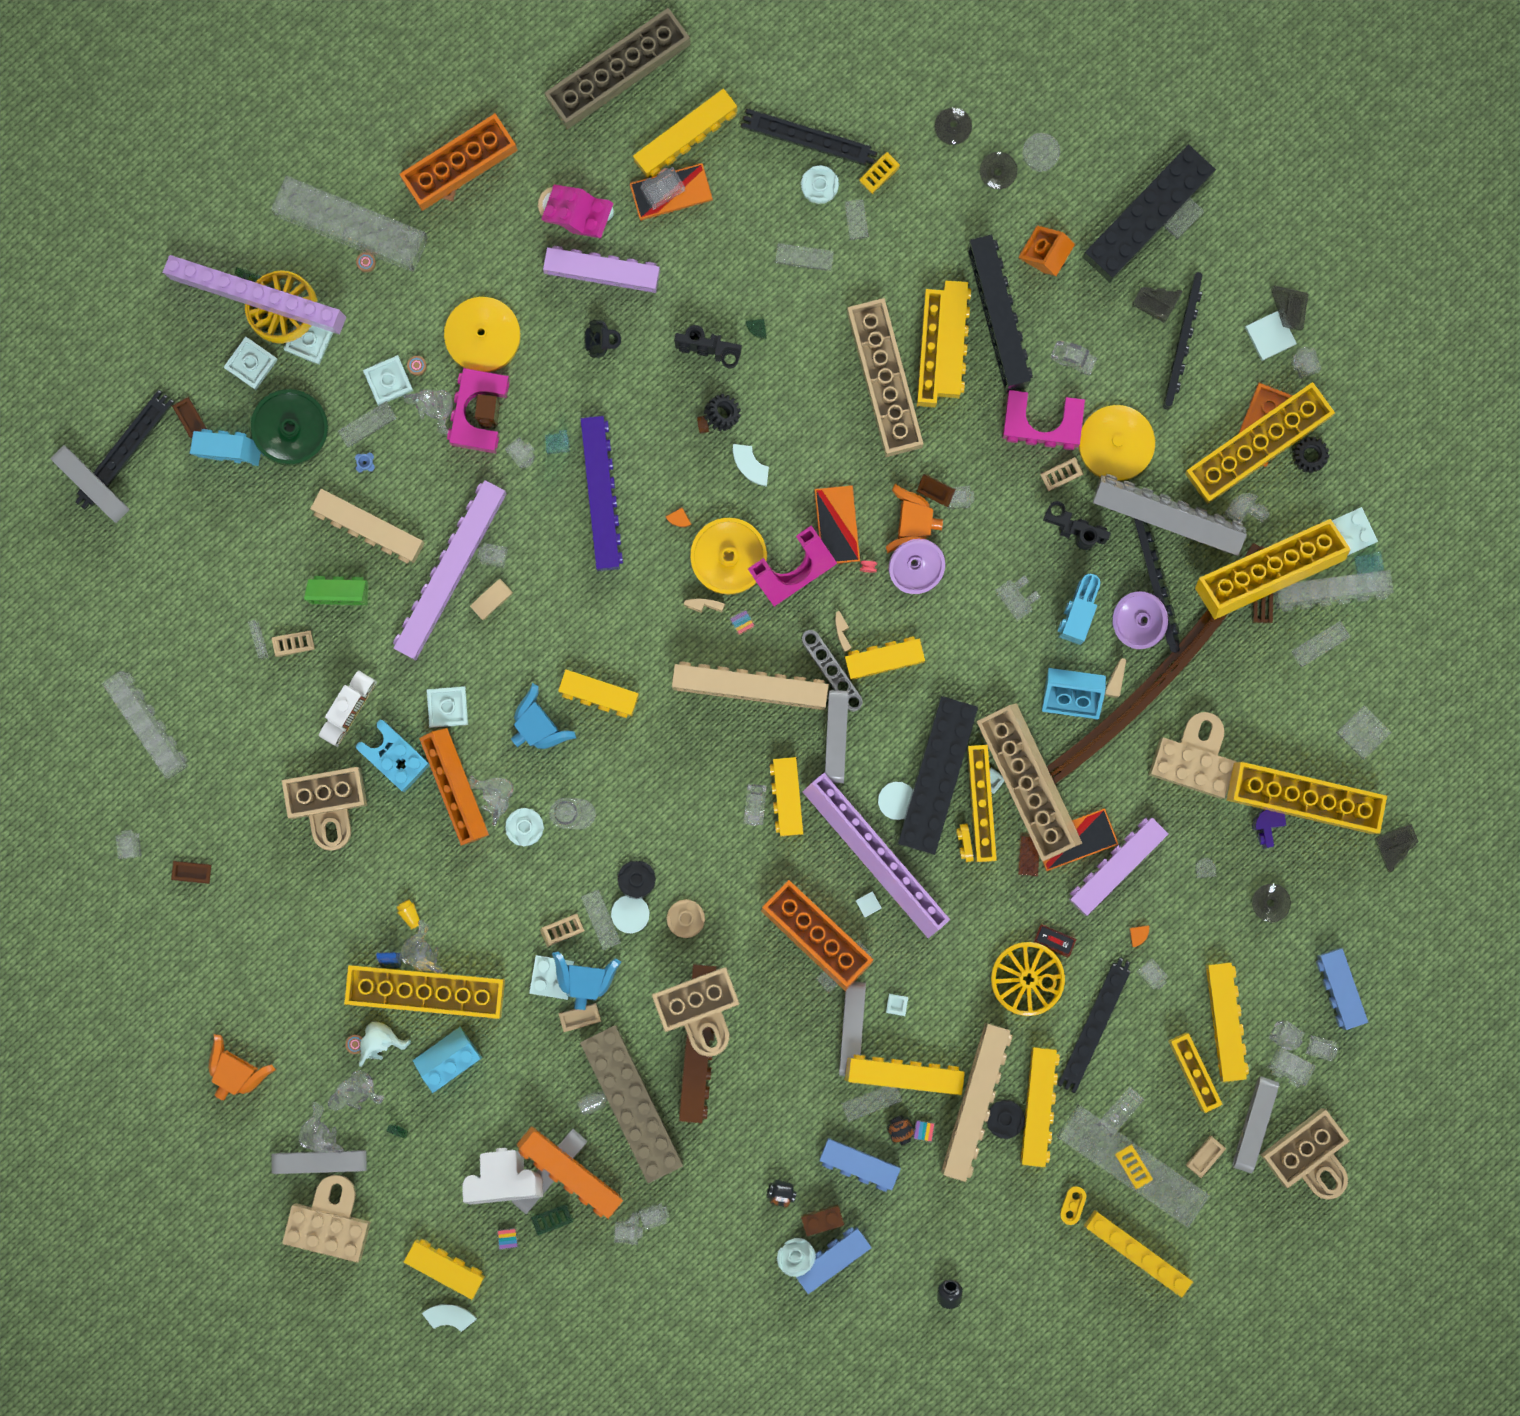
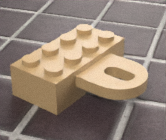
M1198 713L1188 720L1180 743L1164 737L1161 738L1148 775L1219 799H1224L1230 784L1233 765L1237 761L1218 756L1224 737V726L1221 720L1212 713ZM1203 721L1211 723V730L1206 741H1202L1198 737Z
M353 767L282 780L288 819L309 816L312 836L319 847L330 851L344 847L351 837L348 809L367 806L361 768ZM329 822H334L337 828L338 839L333 843L327 838L326 825Z
M726 967L652 994L665 1032L684 1025L693 1048L704 1056H715L726 1048L729 1041V1031L721 1011L739 1005ZM705 1027H711L714 1030L717 1045L713 1048L706 1045L702 1034Z
M1321 1108L1260 1154L1281 1184L1286 1188H1289L1302 1178L1318 1197L1334 1199L1339 1197L1347 1187V1173L1334 1153L1350 1141L1326 1109ZM1323 1171H1328L1336 1181L1334 1189L1329 1190L1321 1180L1320 1174Z
M331 1175L323 1179L318 1185L312 1207L297 1203L293 1204L282 1244L359 1262L362 1259L371 1222L351 1217L356 1197L353 1183L342 1175ZM337 1183L342 1186V1194L339 1203L333 1204L330 1202L332 1186Z

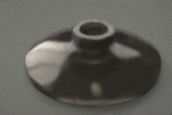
M947 108L937 116L934 129L937 137L942 142L949 145H958L966 141L970 136L972 122L969 115L962 109ZM951 122H956V123H957V126H956V127H952V126L950 125V123H951Z
M991 153L981 162L980 177L984 184L992 189H1005L1012 185L1016 179V162L1006 153ZM1000 170L1001 175H996L994 171Z
M1266 884L1258 888L1254 893L1252 907L1255 914L1261 920L1278 922L1289 913L1291 899L1288 892L1280 885ZM1269 899L1273 901L1272 907L1267 905Z

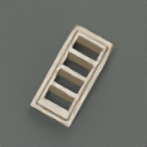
M1074 457L1040 475L1047 490L1051 491L1084 475ZM1070 464L1073 465L1076 471L1074 475L1069 467ZM1064 467L1066 468L1067 473L1069 475L1068 478L1065 477V474L1062 470V468ZM1055 471L1059 472L1062 481L1059 482ZM1049 474L1052 475L1056 484H1051V481L1048 477Z
M311 631L272 637L276 657L315 650ZM304 636H306L308 645L307 647H304L302 638ZM295 638H298L300 648L296 647ZM287 640L291 641L292 649L290 650L288 648ZM280 641L283 642L284 651L280 649Z
M1124 658L1118 661L1106 686L1104 696L1113 698L1120 696L1126 664Z
M574 914L542 927L540 932L546 946L549 947L584 932L578 915ZM573 920L576 931H573L569 921ZM564 923L566 924L567 929L569 931L568 934H566L564 927L562 925ZM557 926L562 935L561 937L558 936L557 931L555 929V927ZM548 930H551L554 940H551Z

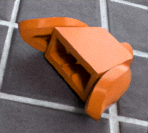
M894 484L892 491L903 502L901 503L898 538L886 546L887 554L895 551L901 544L909 540L926 539L930 536L931 529L942 530L943 519L932 518L933 509L930 508L929 503L923 497Z
M214 1034V1042L209 1059V1073L213 1077L212 1082L219 1086L214 1094L215 1097L225 1100L229 1092L233 1095L251 1092L269 1074L276 1071L273 1065H266L258 1070V1068L231 1052L224 1051L223 1037Z

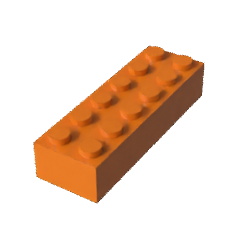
M493 114L399 175L423 211L518 150L497 115Z
M790 880L762 907L761 912L844 991L872 964L873 959Z

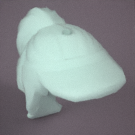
M377 1021L371 1022L366 1027V1035L360 1043L361 1057L359 1066L362 1067L368 1058L382 1060L383 1057L377 1053L383 1050L387 1051L390 1045L404 1050L411 1044V1040H400L387 1025Z

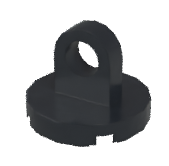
M592 320L589 322L590 327L585 330L584 342L586 350L590 352V357L601 358L606 354L607 349L619 347L621 335L618 331L609 330L602 320ZM610 334H612L614 337V343L612 345L609 343Z

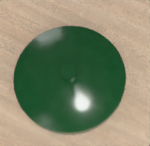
M283 389L270 393L258 403L252 414L251 435L253 442L262 455L277 464L290 466L305 463L321 451L327 439L328 421L326 414L318 401L305 392Z

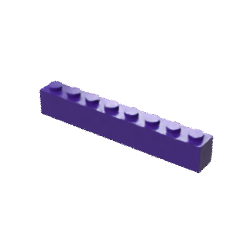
M604 416L581 418L597 571L620 569V564H623L622 552L618 553L621 537L620 533L616 534L619 518L618 515H614L617 499L616 496H612L615 480L614 477H610V470H613L612 458H608V451H611L610 440L606 439V432H609L608 421H604Z

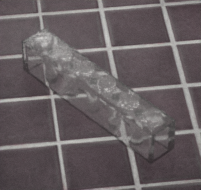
M1387 570L1300 581L1274 592L1276 609H1282V612L1293 611V607L1301 606V609H1310L1315 604H1320V607L1331 606V602H1339V605L1348 604L1350 600L1357 599L1358 602L1369 601L1370 597H1376L1377 600L1387 599L1388 595L1394 592L1391 572Z
M120 670L104 681L102 685L164 777L171 779L188 767L186 763L188 759L182 751L179 752L175 747L177 745L175 739L171 735L168 736L165 732L167 729L165 724L161 720L156 719L154 716L156 711L151 704H146L144 701L145 695L140 688L136 689L133 684L135 680L131 674Z

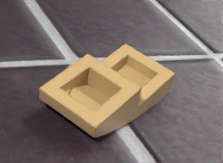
M499 579L470 607L482 620H485L513 592Z
M690 599L684 602L685 607L700 613L703 612L704 606L723 613L725 608L724 603L708 599Z
M838 611L835 616L836 632L841 648L846 653L851 650V646L843 632L848 630L849 627L840 611Z

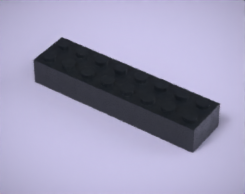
M1188 144L1086 250L1082 258L1111 283L1213 176L1216 169Z
M992 234L971 239L967 251L1005 394L1009 390L1018 391L1026 389L1033 375L1031 368H1027L1026 360H1028L1026 349H1022V333L1017 330V314L1012 311V295L1007 293L1009 285L1007 277L1002 274V269H1004L1002 258H998L997 251H999L998 242L996 239L993 240Z
M944 696L939 697L896 843L897 845L930 855L936 854L978 710L977 706Z

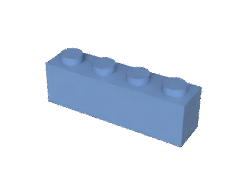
M1336 949L1318 955L1316 964L1318 970L1323 972L1325 978L1322 980L1323 985L1330 992L1329 1002L1331 1007L1336 1009L1337 1016L1335 1018L1338 1026L1342 1027L1343 1030H1348L1368 1023L1343 949Z
M830 1138L827 1139L819 1161L823 1162L822 1166L831 1170L833 1167L840 1169L841 1174L851 1177V1174L858 1176V1181L869 1184V1182L877 1184V1189L887 1192V1189H893L901 1169L896 1165Z
M850 1227L843 1233L844 1237L840 1240L834 1239L828 1243V1248L825 1251H817L812 1268L804 1275L796 1277L808 1294L871 1249V1245L858 1227L855 1229Z

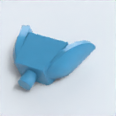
M532 683L530 690L515 711L514 719L516 723L514 726L519 732L511 738L512 742L517 747L527 741L530 746H535L538 749H547L564 741L577 739L573 731L559 732L539 704L535 702L539 686Z
M559 951L552 953L558 985L567 996L576 997L574 1009L586 1010L587 999L596 1000L597 997L606 993L617 968L621 964L620 960L614 959L604 969L567 965Z

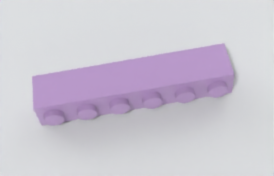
M559 246L547 247L543 268L544 274L653 293L657 291L660 267L652 262L641 264L634 259L623 261L619 260V257L608 256L606 258L594 252H590L588 255L576 249L565 251Z
M1153 818L1142 820L1138 824L1139 829L1135 833H1129L1124 839L1126 842L1121 847L1119 845L1111 851L1112 856L1108 860H1102L1097 866L1099 869L1094 874L1092 872L1084 878L1083 881L1085 883L1081 887L1077 886L1071 891L1069 900L1085 916L1168 835Z

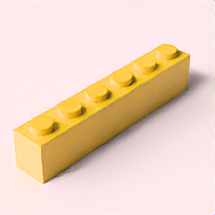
M723 88L634 154V162L647 178L656 176L661 172L663 166L666 164L667 166L671 165L678 155L687 153L694 143L702 142L710 131H717L721 127V123L725 120L730 121L736 116L737 105Z
M945 281L937 397L959 398L960 394L964 393L965 382L961 381L962 374L966 372V363H963V355H967V344H964V337H968L969 326L965 325L966 318H969L970 315L967 299H971V288H968V282Z
M926 289L917 406L936 407L945 290Z
M988 745L968 746L967 758L975 862L997 861Z
M1232 963L1205 965L1220 1081L1227 1082L1247 1079L1246 1075L1249 1074L1248 1064L1244 1063L1246 1046L1245 1043L1242 1044L1241 1036H1244L1243 1025L1239 1024L1241 1008L1240 1005H1237L1236 997H1239L1237 985H1234V978H1236L1235 966H1232Z
M1032 1047L1020 1162L1022 1165L1045 1167L1046 1163H1049L1050 1151H1047L1048 1143L1051 1144L1052 1132H1049V1125L1053 1124L1054 1112H1051V1105H1055L1056 1093H1053V1085H1057L1058 1074L1055 1073V1065H1059L1060 1058L1055 1049Z
M853 1054V1058L847 1057L845 1081L962 1095L965 1072L960 1071L958 1066L948 1065L947 1069L940 1068V1064L929 1063V1067L921 1066L922 1062L910 1061L909 1065L903 1064V1060L898 1059L884 1062V1058L872 1057V1060H866L863 1055Z
M1096 1210L1093 1211L1084 1224L1085 1228L1181 1298L1193 1283L1192 1280Z

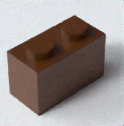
M478 394L475 418L478 424H481V427L484 428L497 426L500 410L498 398L496 396Z
M838 1204L801 1215L807 1236L844 1226Z

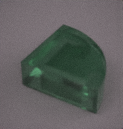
M236 267L234 272L238 277L252 282H256L261 278V276Z
M764 319L745 321L748 331L753 336L767 339Z
M393 1123L386 1130L401 1138H406L409 1133L408 1130Z

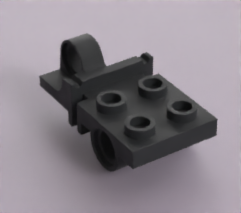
M698 325L688 327L685 334H675V348L680 352L689 353L694 351L697 352V355L706 357L708 354H715V361H722L726 368H734L739 362L742 345L721 341V335L711 334V339L705 338L704 330ZM727 355L735 356L736 360L733 364L725 362L724 359Z
M1059 501L1052 502L1044 515L1043 521L1060 526V536L1069 539L1070 535H1076V544L1082 550L1091 549L1095 543L1104 545L1109 540L1111 532H1108L1107 528L1096 525V527L1090 526L1088 521L1078 519V521L1070 520L1073 513L1067 512L1064 504ZM1059 506L1062 513L1055 516L1052 514L1051 508ZM1085 535L1089 536L1088 539L1091 541H1086L1084 539Z

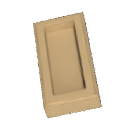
M596 1003L587 1005L586 1010L573 1009L559 1013L563 1032L601 1022Z
M1209 1136L1187 1162L1186 1166L1202 1178L1226 1148L1212 1136Z

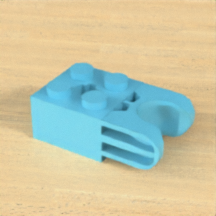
M1087 574L1079 581L1072 601H1069L1065 607L1064 614H1066V618L1059 624L1057 632H1060L1059 638L1079 645L1085 641L1097 608L1094 601L1100 587L1098 576Z
M380 719L377 722V728L384 737L382 745L374 749L363 742H358L355 747L402 792H406L430 766L429 762L385 721ZM405 760L406 767L399 769V762Z

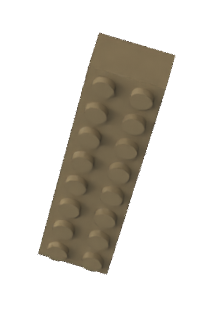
M667 8L544 93L546 101L568 130L690 46V37L670 9Z
M617 1025L580 1042L647 1183L683 1167L684 1164Z

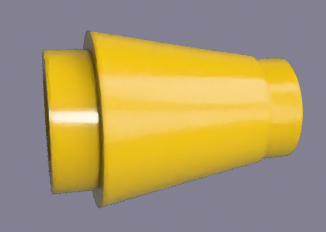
M410 899L396 906L398 909L397 913L411 929L421 924L414 902L411 903Z

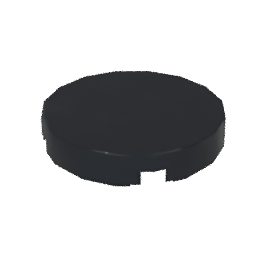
M630 861L626 863L618 873L617 882L619 889L629 898H645L655 887L656 878L654 870L643 861Z
M1001 1100L990 1106V1115L986 1123L993 1135L1002 1139H1010L1022 1131L1025 1124V1116L1018 1104L1011 1100Z

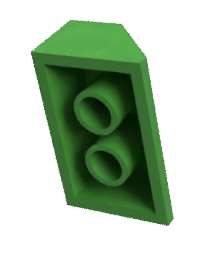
M314 576V579H308L304 600L309 604L368 605V582L363 580V577H352V580H344V577L335 576L333 580H325L324 576Z

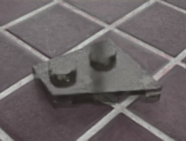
M1274 285L1271 288V292L1282 326L1301 331L1304 328L1309 293Z
M1142 287L1132 306L1165 323L1183 291H1165L1166 289Z
M1411 823L1375 837L1376 844L1389 873L1394 870V867L1400 860L1406 857L1408 851L1413 849L1419 842Z

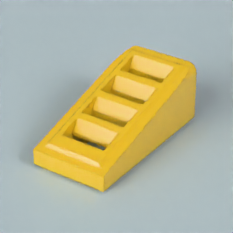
M886 152L859 181L873 194L899 169L900 165ZM885 161L892 166L891 169L884 163ZM880 166L887 172L885 175L880 171ZM876 172L881 179L878 180L872 173ZM868 177L876 183L874 186L867 180Z
M1132 1144L1115 1153L1135 1189L1153 1180ZM1132 1152L1133 1155L1123 1161L1122 1157ZM1136 1159L1137 1162L1129 1167L1126 1166V1164ZM1140 1166L1141 1170L1131 1174L1130 1171ZM1144 1173L1145 1177L1136 1182L1135 1178Z

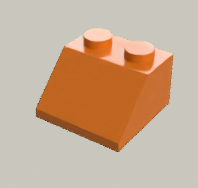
M1037 226L1018 258L1043 273L1057 276L1075 243L1063 232Z

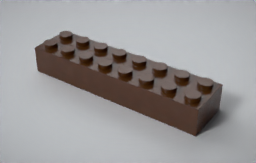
M693 964L692 980L717 971V966ZM705 1027L702 1034L706 1045L710 1047V1041H714L715 1033L711 1027ZM688 1034L686 1037L679 1121L703 1123V1119H707L708 1106H704L705 1099L709 1100L710 1087L706 1086L707 1080L711 1079L712 1067H708V1061L712 1060L713 1056H704L698 1053L693 1048Z

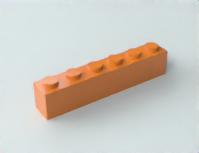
M448 729L433 731L419 738L461 846L488 836L487 828Z
M532 1126L517 1143L518 1153L521 1156L535 1161L533 1164L539 1170L543 1171L545 1169L549 1172L548 1176L556 1183L558 1181L564 1184L563 1188L570 1194L576 1193L579 1196L578 1200L584 1205L590 1204L594 1207L593 1211L598 1216L602 1217L604 1215L609 1219L623 1202L618 1193Z

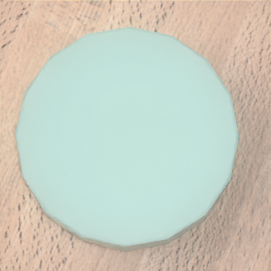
M822 165L814 166L803 175L801 181L802 192L813 203H827L837 194L839 188L838 177L829 167Z
M903 782L887 784L878 796L880 811L890 819H904L912 788Z
M521 808L509 815L505 828L510 841L516 845L530 846L539 841L543 834L544 825L542 818L534 810Z
M623 896L614 903L611 918L618 930L624 933H636L641 931L648 923L650 911L643 899H632Z
M803 1238L788 1240L784 1243L783 1248H780L778 1251V1266L788 1276L798 1277L804 1275L812 1268L815 1262V1250Z

